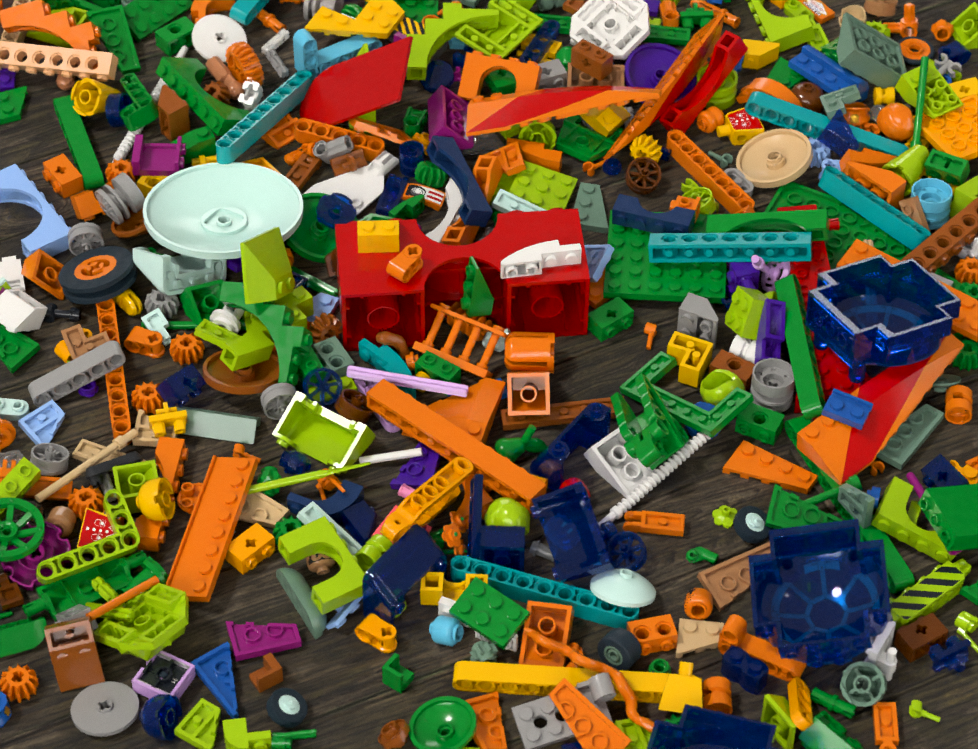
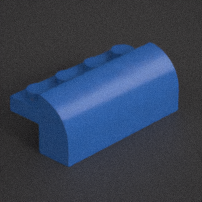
M811 45L803 46L801 53L789 60L788 67L812 83L817 84L828 93L856 84L861 99L856 100V102H862L868 97V82L848 69L843 68L839 63Z

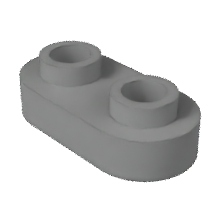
M736 168L724 170L750 197L753 195V183L747 180L740 170Z

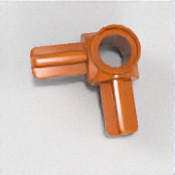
M910 2L904 5V17L900 22H884L883 24H887L891 33H900V36L903 38L909 36L916 37L918 33V19L915 17V5Z

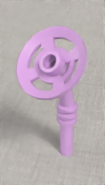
M757 255L751 257L753 267L756 270L762 271L761 286L765 292L776 291L774 282L780 277L781 269H783L781 278L790 274V262H768L765 264L761 257ZM765 284H772V286L767 287Z

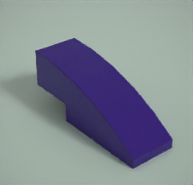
M765 299L758 327L754 364L768 358L780 359L781 343L785 341L786 302Z

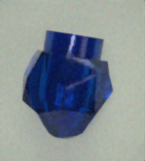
M295 449L290 452L284 450L279 466L283 467L287 474H302L311 469V461L299 450Z

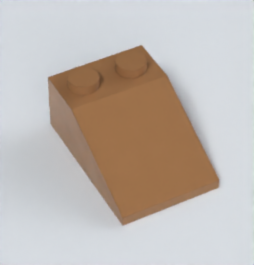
M568 63L567 87L624 86V65L612 64V72L602 81H599L571 66V63Z

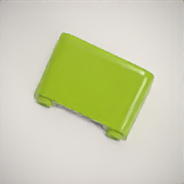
M297 391L272 433L278 439L276 443L286 449L290 446L329 466L328 469L353 465L372 444L376 435L367 425L359 421H350L320 406L315 401L307 400L305 394ZM343 471V472H339V473H335V474H337V475H340V473H344V474H345L347 471Z

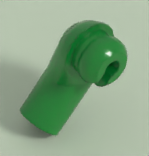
M701 546L690 549L686 553V559L691 563L706 560L716 564L719 558V554Z

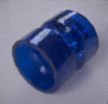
M406 141L399 147L400 172L404 176L415 177L414 173L418 163L424 161V146L418 141Z

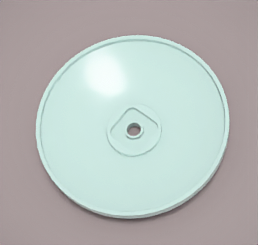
M232 162L230 164L207 163L180 170L154 186L148 193L143 205L144 224L154 240L176 253L202 259L241 258V242L273 227H279L284 242L297 230L303 218L302 195L291 180L269 168L241 162Z

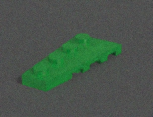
M123 5L86 11L88 20L99 27L101 31V37L99 38L107 51L113 53L118 58L117 67L121 74L141 71Z

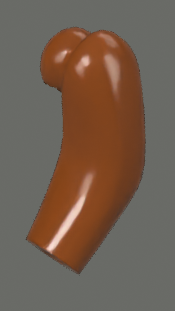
M387 331L377 333L376 341L382 345L392 346L402 359L405 358V355L410 354L407 343L402 336Z

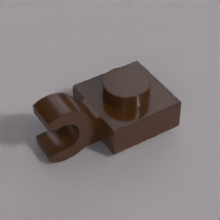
M6 572L0 573V605L2 610L24 604L17 582L10 584Z

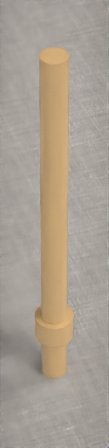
M133 428L123 436L119 435L112 440L110 445L35 495L37 502H42L86 472L87 468L96 465L116 450L120 451L126 447L129 441L138 436L137 430Z

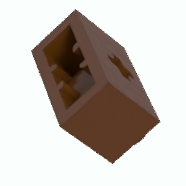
M932 612L926 616H920L909 625L901 626L896 632L894 645L911 663L945 645L949 630Z

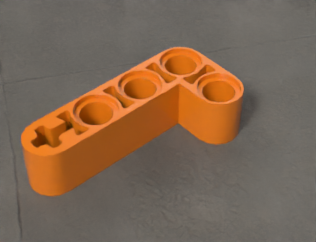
M736 614L729 616L719 634L718 650L721 654L787 682H790L795 677H801L808 664L805 657L746 633V620Z

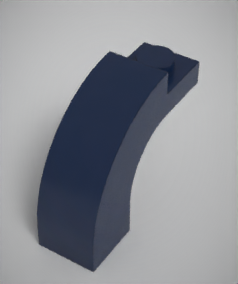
M343 480L341 485L345 492L342 493L338 489L332 497L325 500H311L290 492L286 498L287 507L291 513L298 515V512L313 501L339 524L350 518L359 509L364 500V486Z

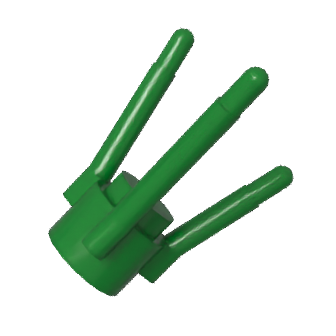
M301 730L286 733L273 732L272 749H292L293 739L315 738L317 730Z

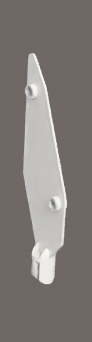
M383 151L369 165L361 167L354 172L350 171L314 184L304 194L324 193L334 196L347 204L355 215H358L384 193V176L399 164V159L395 156L393 157L387 151Z

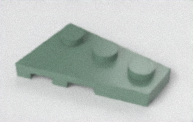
M581 182L574 209L578 208L581 229L608 234L609 228L600 185Z

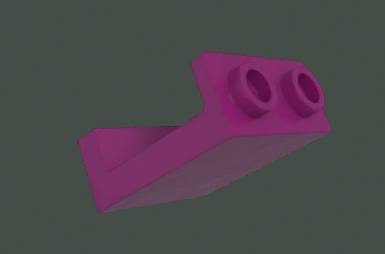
M135 134L131 160L133 176H170L184 168L185 160L182 156L186 155V143H183L182 136H178L177 144L144 143L143 135Z

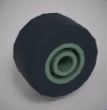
M619 627L612 629L598 642L597 647L601 661L621 671H627L640 659L642 653L638 639L630 631Z

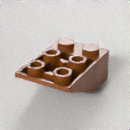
M90 615L45 626L44 633L60 692L105 682Z

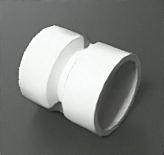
M737 334L730 346L729 353H733L754 364L756 340L751 342V339L740 337Z

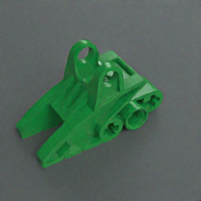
M640 373L635 377V381L644 407L642 414L636 417L620 393L616 392L610 398L615 416L617 417L620 433L626 441L624 444L625 450L632 458H638L645 467H650L653 470L685 446L690 440L684 428L669 413L646 375Z

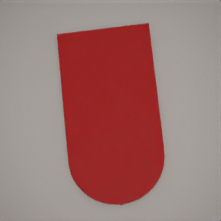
M406 37L324 70L309 86L305 98L301 102L300 118L334 126L400 102L413 37Z

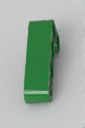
M127 73L122 76L120 83L132 104L122 109L120 116L129 131H136L159 117L158 108L134 73Z

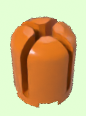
M509 333L505 339L504 364L506 368L511 372L550 371V373H554L555 333Z

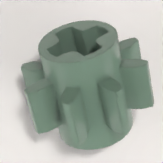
M479 641L472 646V651H470L471 661L496 663V658H498L496 653L498 650L494 643L489 644L487 641Z

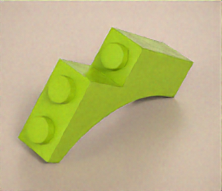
M244 311L242 317L247 332L238 339L225 343L220 356V360L232 371L269 360L275 345L266 326L257 316L247 311Z

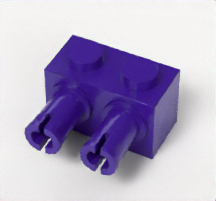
M752 262L730 263L729 271L727 272L728 285L725 286L727 296L731 297V299L737 285L758 290L760 271L753 267Z

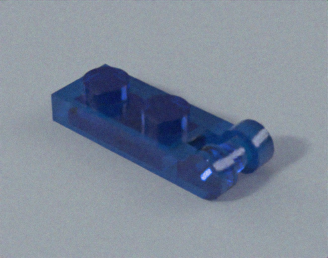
M395 174L389 175L376 206L375 214L389 216V211L401 203L402 195L409 183L408 177L399 178Z

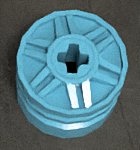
M925 178L916 181L911 188L910 198L914 196L919 197L929 229H939L949 221L953 195L950 185L936 178Z

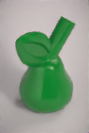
M529 424L521 438H501L497 440L494 447L497 453L507 457L514 463L525 450L537 453L546 450L547 446L543 440L531 438L536 431V427Z

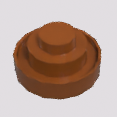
M403 719L388 722L381 729L378 738L379 744L384 749L401 748L407 742L410 726Z

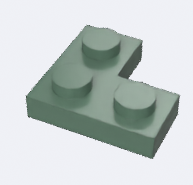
M856 84L819 96L828 119L839 118L846 114L844 104H852L856 100L861 99Z

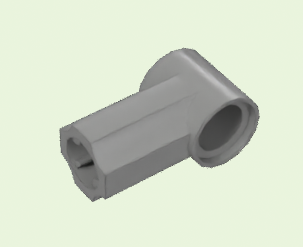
M348 135L329 142L321 140L314 145L313 154L325 163L331 164L330 159L351 152L354 149V144Z

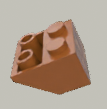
M163 85L158 101L160 130L167 139L173 141L178 136L190 131L189 105L174 90H171L167 85Z

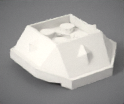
M588 0L571 19L570 38L575 43L585 39L613 54L614 60H624L650 34L649 7L643 0Z

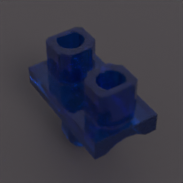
M953 635L946 640L945 645L947 649L944 650L939 644L930 647L928 654L933 660L932 669L935 673L946 667L948 670L955 669L959 673L965 670V663L969 661L968 647L971 646V642L968 639L962 641L958 636Z

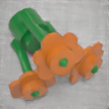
M451 511L449 513L451 523L436 532L430 533V536L422 541V549L427 555L434 553L436 557L444 554L467 556V547L464 545L463 540L460 539V532H466L464 527L466 523L461 514ZM444 541L447 542L449 547L454 546V549L442 550L444 548Z

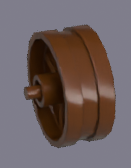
M636 158L631 161L625 175L626 184L630 190L637 194H650L659 185L662 175L661 168L651 158ZM635 166L638 172H632L630 169ZM648 166L652 168L654 171L650 172ZM657 175V181L649 176ZM630 176L637 177V179L633 182ZM646 181H648L649 183H651V184H653V185L647 187V186H646Z
M344 389L335 403L337 412L350 421H359L366 424L374 412L367 407V396L354 389Z

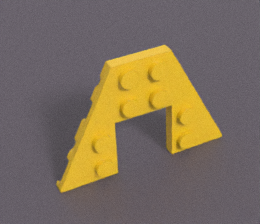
M365 0L368 1L367 5L354 20L321 6L304 29L311 32H324V35L334 34L350 37L351 34L363 35L364 38L377 37L387 39L404 18L405 11L394 0Z

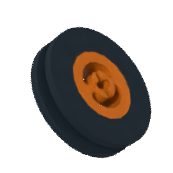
M105 246L88 250L72 258L62 267L58 279L67 300L76 304H94L112 299L126 291L135 282L138 271L129 250L118 246Z

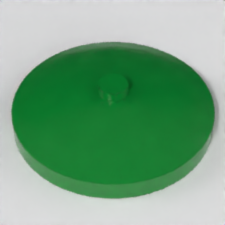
M324 193L303 194L302 221L297 230L285 241L298 255L314 262L325 263L324 257L336 248L335 224H347L351 221H358V219L347 204L334 196Z

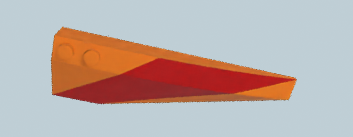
M723 12L692 36L656 85L655 89H661L662 92L660 98L646 100L603 157L605 161L655 122L684 91L697 72L708 64L707 59L712 57L715 44L721 38L725 16Z
M576 86L532 90L506 95L494 93L491 97L487 98L476 96L468 104L466 136L511 130V126L516 124L520 125V127H525L535 120L543 123L551 120L553 116L556 119L581 115L589 113V110L595 107L599 111L606 109L611 104L623 106L628 104L629 100L637 103L660 98L662 92L661 89L644 87Z
M949 332L932 341L929 351L921 358L907 364L890 366L850 394L873 403V408L862 430L821 415L797 433V449L838 485L844 484L848 477L859 474L874 462L880 450L882 451L885 448L888 440L896 434L899 426L907 420L919 405L925 393L930 391L933 383L938 377H941L944 369L952 363L963 349L964 344ZM922 347L901 360L907 361L914 358L920 353Z

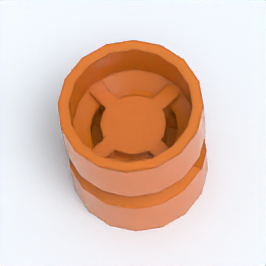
M953 385L946 390L945 418L950 423L960 425L972 419L973 393L969 387Z
M714 676L704 680L702 683L703 714L715 720L729 717L733 712L732 689L729 679Z

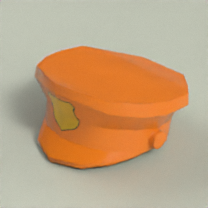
M861 102L844 104L847 113L839 118H835L852 126L864 125L870 121L871 116L868 113L870 108Z

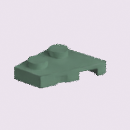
M847 483L841 485L837 499L839 503L863 529L870 526L875 498Z

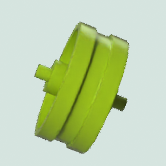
M696 187L682 195L683 197L693 199L701 197L700 214H712L717 207L713 193L709 188Z

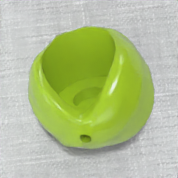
M716 369L702 380L700 394L704 402L716 406L736 387L745 390L742 380L735 373L729 370Z
M501 497L494 500L484 515L488 532L500 542H514L527 535L530 531V514L528 509L512 498Z

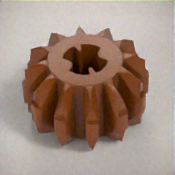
M211 81L209 85L205 84L203 90L215 99L227 105L230 104L229 99L232 97L227 85L220 81L216 83Z
M322 312L320 317L315 316L314 322H309L311 327L308 330L312 332L314 344L333 336L341 339L339 334L342 333V324L333 314Z

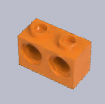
M671 614L627 622V630L638 639L641 645V655L645 656L650 653L670 651L677 648L678 634Z

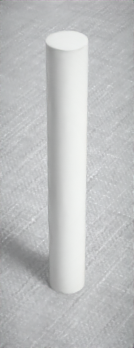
M421 447L359 457V463L370 462L373 464L423 456V450Z

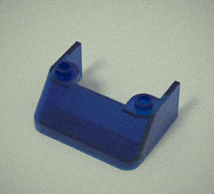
M414 524L367 570L362 580L363 611L365 617L372 613L394 626V617L397 614H401L405 608V595L429 571L443 572L444 578H447V557L425 528Z

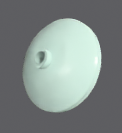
M629 569L603 571L595 575L590 582V589L595 596L617 606L644 607L651 604L656 597V590L646 578Z

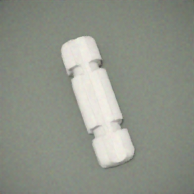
M285 29L279 31L278 34L261 47V52L267 56V51L276 50L290 37L289 31Z

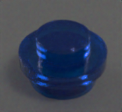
M609 158L603 163L602 169L605 174L613 176L621 172L622 165L618 159Z

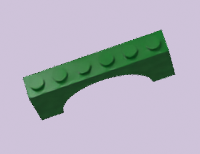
M162 57L156 70L157 75L182 100L188 103L189 107L217 136H223L250 113L249 110L235 108L215 99L201 88L199 84H201L207 68L197 58Z

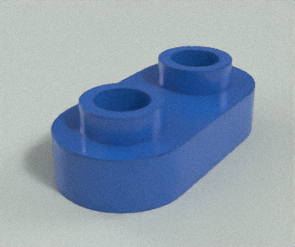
M872 486V490L868 489L867 494L875 498L874 508L877 509L881 487Z

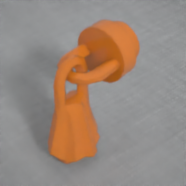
M317 142L302 144L297 150L286 154L284 161L288 165L293 166L303 153L315 158L313 147Z

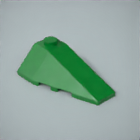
M208 125L181 135L183 143H186V155L182 156L184 157L185 164L191 163L192 158H199L200 155L208 157L216 154V138ZM178 137L169 144H177Z
M825 710L817 714L813 718V724L798 737L802 740L801 744L806 749H863L862 744L857 739L848 737L845 734L847 729Z

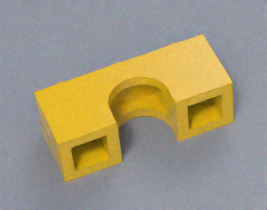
M422 572L421 605L438 606L442 596L457 601L475 576L488 584V574H466L464 581L452 583L444 578L443 572Z

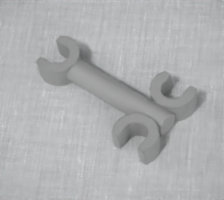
M941 53L943 61L934 60V65L939 68L938 71L942 76L948 71V75L951 78H955L953 70L962 71L961 64L948 60V56L945 53Z

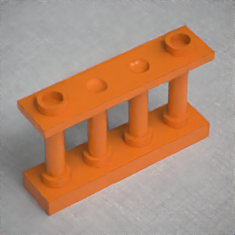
M432 303L430 307L438 312L427 338L422 343L415 341L412 348L422 354L429 351L460 367L461 370L480 378H492L493 374L488 371L489 367L487 365L499 337L507 338L508 335L504 333L505 329L495 324L493 327L450 311L451 307L443 303H439V305ZM445 315H448L456 320L444 347H441L439 351L433 348V342ZM463 322L474 327L462 355L456 358L451 356V349ZM481 329L492 333L480 362H477L476 365L469 363V357Z

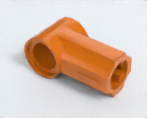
M663 0V2L659 3L663 26L679 27V13L676 10L675 2Z

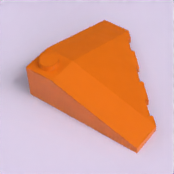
M485 377L479 380L478 383L468 387L467 397L452 395L444 400L440 399L428 405V407L486 445L506 382ZM402 431V435L412 437L408 433Z

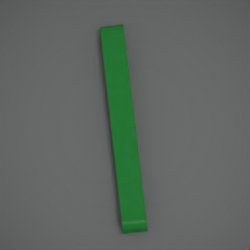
M793 273L774 283L778 301L786 302L785 337L800 409L804 418L808 421L822 415L826 402L801 286L796 275Z

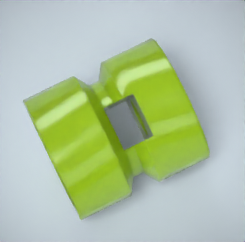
M375 534L356 552L355 556L359 561L362 571H366L368 575H374L394 556L395 548L388 538L381 534Z

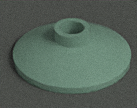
M942 374L933 383L932 388H934L935 392H946L947 387L960 383L961 377Z

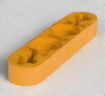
M795 677L787 684L790 717L801 731H805L813 724L810 690L802 679Z

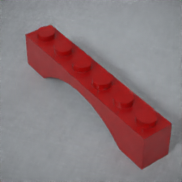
M727 30L715 44L710 63L698 84L685 97L669 105L659 118L660 123L668 132L677 129L685 133L746 53L748 48L739 36Z

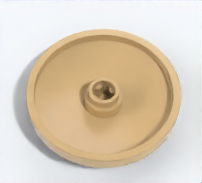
M792 129L769 130L753 137L740 149L736 158V167L746 176L747 180L753 183L754 187H779L796 180L808 169L813 159V150L809 139L799 131Z

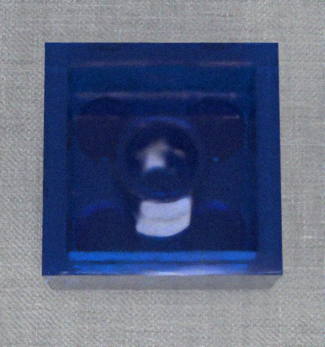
M481 525L480 560L524 572L525 527Z

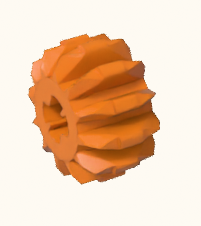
M121 158L118 161L114 159L113 163H108L105 171L107 182H111L113 178L124 172L136 184L138 176H133L130 159L123 160Z
M966 256L965 259L959 260L954 270L956 280L960 283L967 282L969 284H972L974 281L978 285V260L975 256L973 258Z
M184 332L183 335L176 334V338L171 339L169 348L174 362H179L181 366L184 363H187L189 366L192 362L197 364L198 359H203L205 350L203 341L200 337L195 336L193 332L190 334Z
M143 381L142 386L136 385L135 390L131 394L133 408L137 412L139 409L144 410L146 415L148 413L155 415V410L163 409V402H167L164 388L161 387L160 383L154 385L152 381L149 384Z
M82 485L80 490L74 489L73 494H69L68 508L73 510L76 518L79 517L81 521H83L86 508L98 512L104 511V496L99 488L93 489L91 485L88 488H84Z
M17 664L16 668L9 666L8 672H2V678L0 679L1 692L8 697L10 702L17 699L20 703L23 698L29 700L30 695H36L39 681L34 669L30 670L28 665L21 668Z

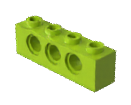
M23 457L0 482V498L22 499L41 478L40 469ZM7 508L0 509V521L6 517Z

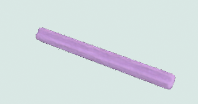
M349 365L346 371L349 378L380 382L382 379H385L396 386L460 397H467L469 390L468 386L464 384Z

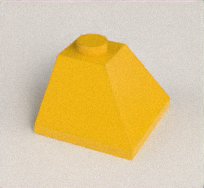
M611 104V106L606 107L604 110L598 111L596 107L589 110V113L581 114L580 116L597 133L609 137L632 115L623 106Z

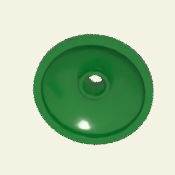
M453 696L437 697L425 702L414 712L409 723V736L417 749H462L471 741L476 732L477 718L473 708L465 700Z

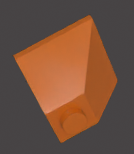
M38 249L24 260L21 274L59 300L64 299L63 289L58 279L59 272L64 265L41 249Z

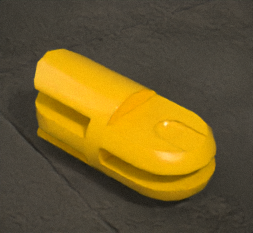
M130 288L112 298L130 316H136V314H140L143 310L140 299Z

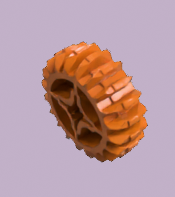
M244 41L236 42L226 49L225 56L228 63L227 67L232 72V76L242 85L245 81H254L261 86L264 80V72L254 49Z

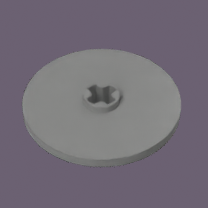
M101 682L85 688L75 697L70 710L71 718L77 729L91 736H110L125 730L135 721L139 714L140 704L137 694L129 686L119 682Z

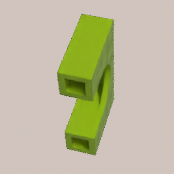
M894 476L885 489L871 525L910 545L919 552H923L936 559L940 563L944 564L948 560L951 562L956 555H949L936 531L919 528L910 520L907 514L906 504L914 486Z
M325 516L279 537L278 550L288 565L315 554L327 555L339 564L340 571L334 577L312 587L311 599L322 615L369 593L371 580L368 573L362 571L357 557L351 555L346 541L343 538L340 539L336 527L332 522L329 523Z

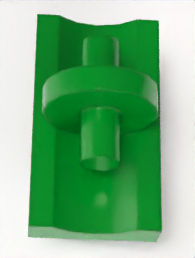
M694 2L692 8H686V11L680 12L679 25H682V28H690L693 31L694 25L700 24L701 29L713 19V10H705L704 7L698 8L697 2Z

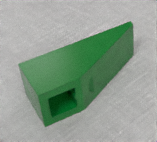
M470 256L469 264L466 266V281L463 283L464 295L460 301L461 308L465 310L468 317L491 315L494 298L473 256Z

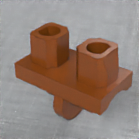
M362 148L330 159L335 177L350 171L354 172L368 165Z

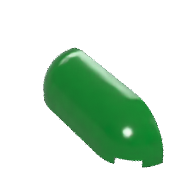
M40 617L36 620L27 618L0 625V657L30 650L38 646L45 637L44 628L47 626L45 617Z

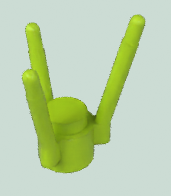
M962 611L955 620V626L958 627L956 633L963 636L978 653V646L967 635L968 632L973 633L978 627V618L966 611Z

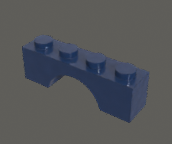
M619 194L612 209V224L652 233H691L695 226V210L676 206L668 212L653 213L645 210L640 205L638 198Z

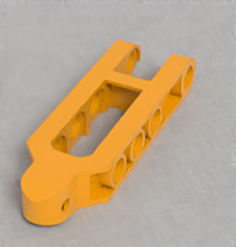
M464 457L454 458L408 495L397 509L386 518L379 532L393 543L410 539L456 501L460 494L459 485L469 477L473 470L472 462Z

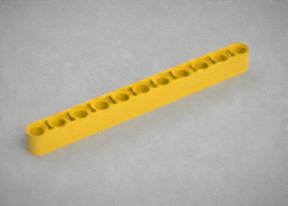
M459 661L454 665L452 685L459 691L485 693L498 691L500 694L549 696V693L564 678L576 687L578 683L587 681L592 676L600 673L586 668ZM618 670L624 675L634 691L637 702L660 703L668 673ZM612 680L617 696L611 699V701H624Z

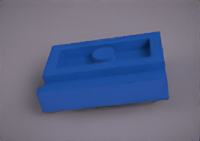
M834 388L822 410V415L862 430L873 408V403Z

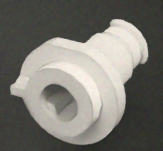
M224 305L222 309H216L212 312L210 322L238 334L241 329L239 320L244 314V310L235 308L233 311L234 308Z

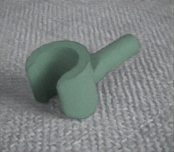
M712 151L708 152L709 156L720 161L722 168H726L728 163L731 164L733 161L731 154L725 153L721 156Z

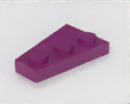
M226 621V628L236 661L263 656L270 652L276 653L302 647L296 624L269 623L267 625H254V622H246L244 625L234 624V621Z

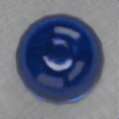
M171 694L154 695L149 698L139 714V719L145 733L154 739L173 740L176 737L174 729L179 725L177 724L178 716H182L181 703L177 696Z

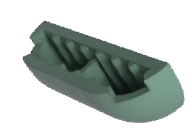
M292 568L277 569L276 577L314 639L319 638L326 628L327 615H322L312 601V589L303 575Z

